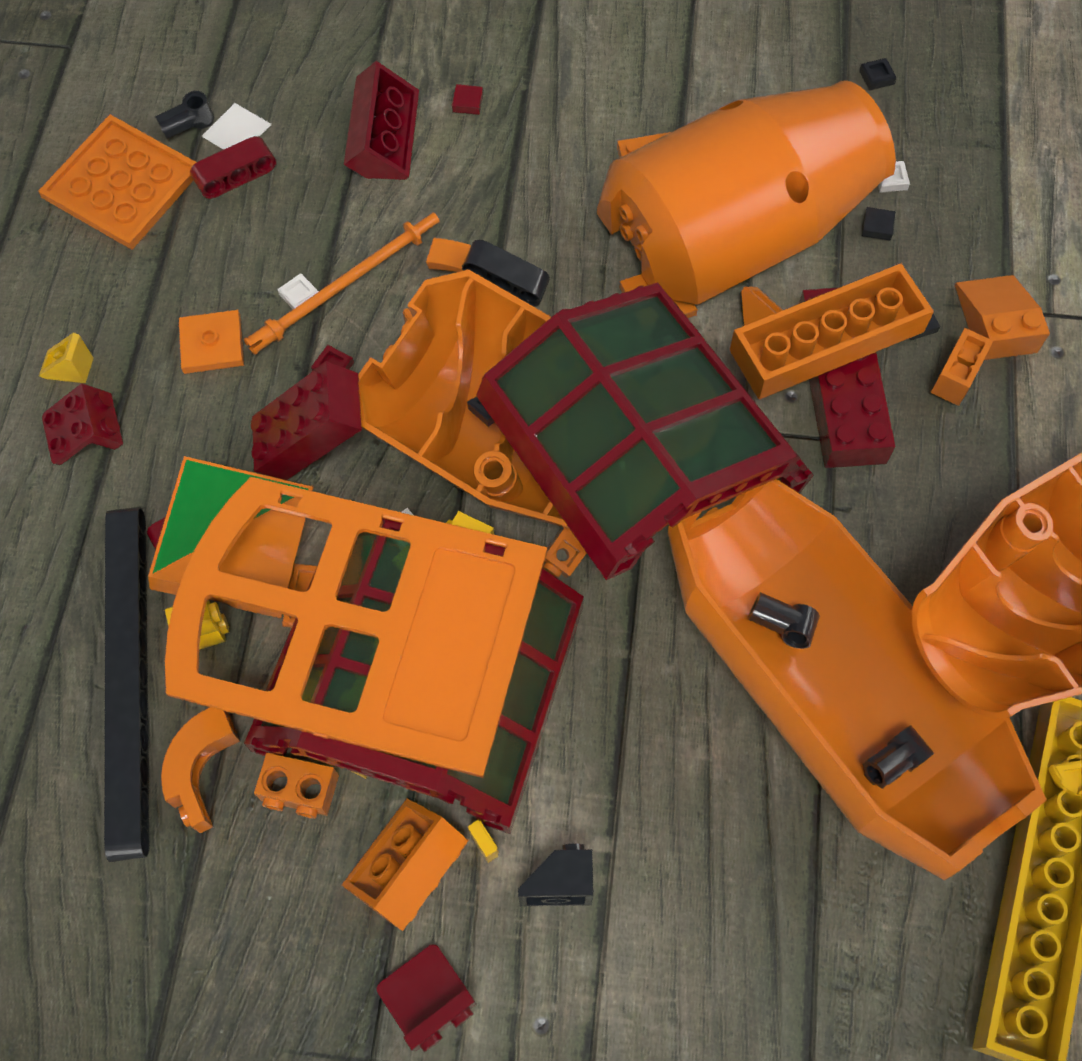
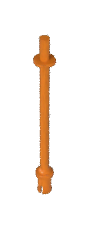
M433 212L414 226L408 221L403 224L405 232L279 320L268 319L265 321V326L243 339L245 344L250 346L249 350L256 355L275 340L279 342L284 338L285 329L410 242L419 246L422 243L420 235L440 222L438 216Z

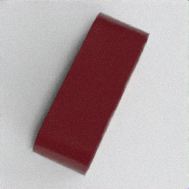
M253 136L196 162L191 167L190 175L205 198L212 199L269 173L274 169L276 159L264 140L259 136Z

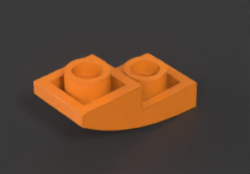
M434 238L426 260L428 268L456 272L463 271L462 265L471 245L448 239Z

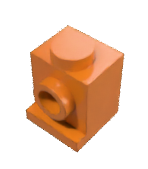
M562 527L547 548L543 569L557 579L560 575L565 578L570 577L586 555V551L570 529ZM558 550L566 552L567 558L565 561L558 560Z

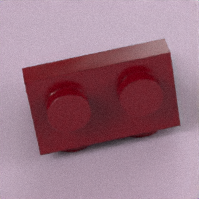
M81 383L42 415L53 464L62 465L90 443L113 450L123 445L113 399L109 392Z
M434 944L426 947L377 985L378 995L405 1036L403 1038L415 1052L421 1048L425 1053L443 1039L440 1034L451 1024L455 1028L462 1025L474 1015L471 1009L477 1005L440 948Z

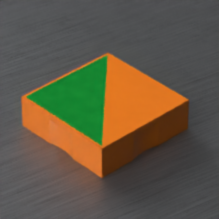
M184 456L148 574L150 589L173 595L177 594L184 571L210 523L226 502L250 477L313 491V487ZM282 494L281 504L293 507L298 506L300 498ZM268 508L262 509L235 542L222 563L220 571L289 589L298 546L301 542L307 518ZM215 597L209 599L228 604L236 609L282 618V614Z

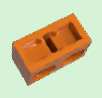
M964 328L931 393L959 406L976 377L993 340Z
M266 753L254 794L263 801V807L276 811H282L284 806L295 808L296 814L316 819L317 814L328 816L339 775L334 767ZM287 777V784L282 790L272 791V784L277 778ZM313 784L321 785V791L317 797L313 799L305 798V792L309 786Z

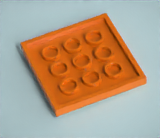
M110 114L38 192L42 199L133 250L194 181L190 175V170L196 162Z

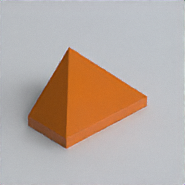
M744 287L741 291L744 326L783 311L758 287Z

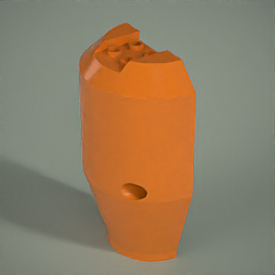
M840 81L827 87L740 99L614 160L607 172L597 206V215L611 234L620 230L623 238L626 241L630 240L633 244L635 253L642 262L641 276L648 285L658 282L672 300L699 305L818 243L884 179L894 175L896 166L894 142L886 119L876 102L862 87L850 81Z
M471 270L425 280L407 305L413 318L407 320L403 325L398 340L394 345H390L386 349L381 363L370 357L358 374L362 428L488 507L570 529L496 423L488 427L467 406V401L477 397L476 394L484 374L548 321L551 316ZM577 332L603 367L615 363L595 341ZM563 336L550 340L514 371L505 393L530 426L588 378L593 371L568 338ZM626 373L611 377L646 423L666 416ZM600 383L540 432L537 437L571 483L636 429L602 383ZM673 426L655 433L661 444L674 461L677 462L686 439V431L678 426ZM643 439L581 489L578 495L613 542L644 518L663 489L670 474Z
M1082 453L1002 499L930 586L923 589L913 603V632L919 650L928 667L953 697L969 709L983 716L996 719L1008 718L1026 708L1082 694Z

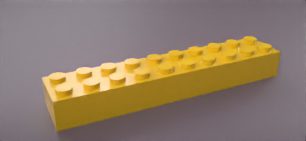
M1072 697L1040 705L1029 762L1047 801L1016 825L972 1047L975 1051L1004 1061H1066L1082 972V798L1063 790L1053 780L1048 767L1055 764L1082 760V700Z

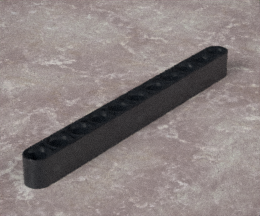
M141 507L108 510L105 516L104 848L109 862L146 858L149 854L150 845L146 520Z

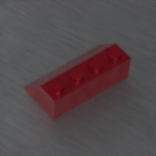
M375 61L356 77L344 165L365 178L406 180L410 174L419 89L378 61Z

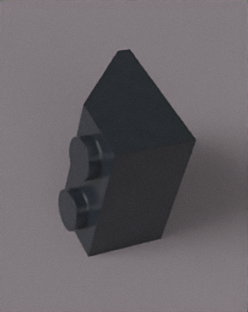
M570 843L562 845V850H554L518 888L520 907L592 906V849H584V844Z

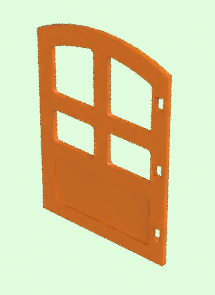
M250 477L212 520L196 546L182 576L173 603L167 632L165 654L166 694L173 698L312 733L322 738H331L483 778L546 558L547 547ZM282 494L300 498L298 506L293 507L281 504ZM268 508L332 525L308 591H296L220 571L222 563L235 542L262 509ZM383 518L402 523L399 532L381 528ZM362 532L393 538L411 544L391 607L385 612L337 600V595L357 537ZM485 544L505 547L503 557L485 553ZM215 597L298 619L273 690L263 691L199 674L200 636L208 599ZM329 627L379 639L358 708L352 713L302 700V695L324 632Z

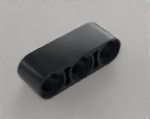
M475 240L472 243L462 265L463 271L471 270L533 307L540 304L550 281L549 274L543 269L484 240Z

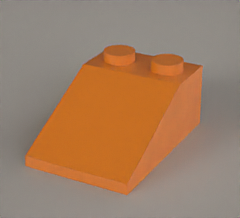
M1014 275L956 282V292L969 330L993 340L984 360L1039 352L1050 332L1041 307Z

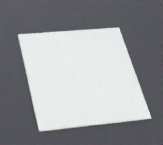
M234 103L201 137L224 150L250 137H260L271 124Z

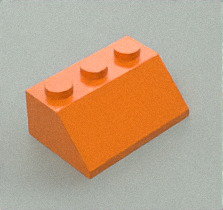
M407 798L342 883V886L403 931L409 922L416 917L419 908L430 893L437 888L440 879L451 864L458 859L462 849L469 840L443 817Z

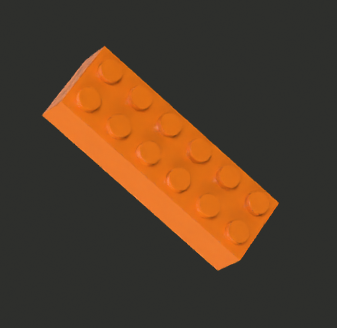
M902 263L735 329L729 351L760 400L923 333L934 311Z

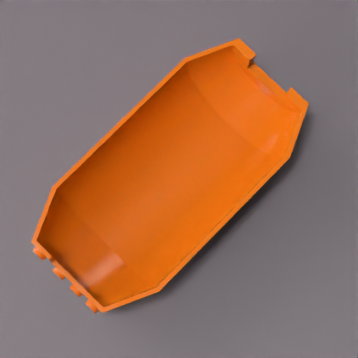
M775 479L737 496L730 505L721 509L717 507L710 509L699 519L697 518L701 512L683 519L673 528L669 525L668 536L686 614L858 833L937 877L946 880L983 853L982 850L1001 834L1026 818L1047 801L1010 718L996 719L978 714L959 702L943 687L928 667L917 645L912 626L913 606L834 515ZM760 592L790 606L805 604L816 609L820 617L810 647L806 649L791 647L782 640V634L749 620L750 610ZM912 725L934 754L913 771L909 772L907 770L883 789L877 785H872L865 776V769L862 764L888 746L887 743L896 735Z

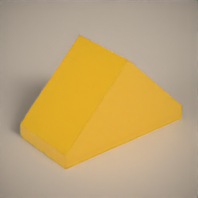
M73 332L47 350L39 377L86 384L94 357L80 335Z

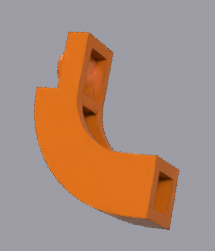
M210 707L191 718L173 738L167 749L162 766V790L165 801L174 808L179 807L178 810L185 826H191L199 833L213 828L199 790V779L202 769L213 755L240 742L227 711Z

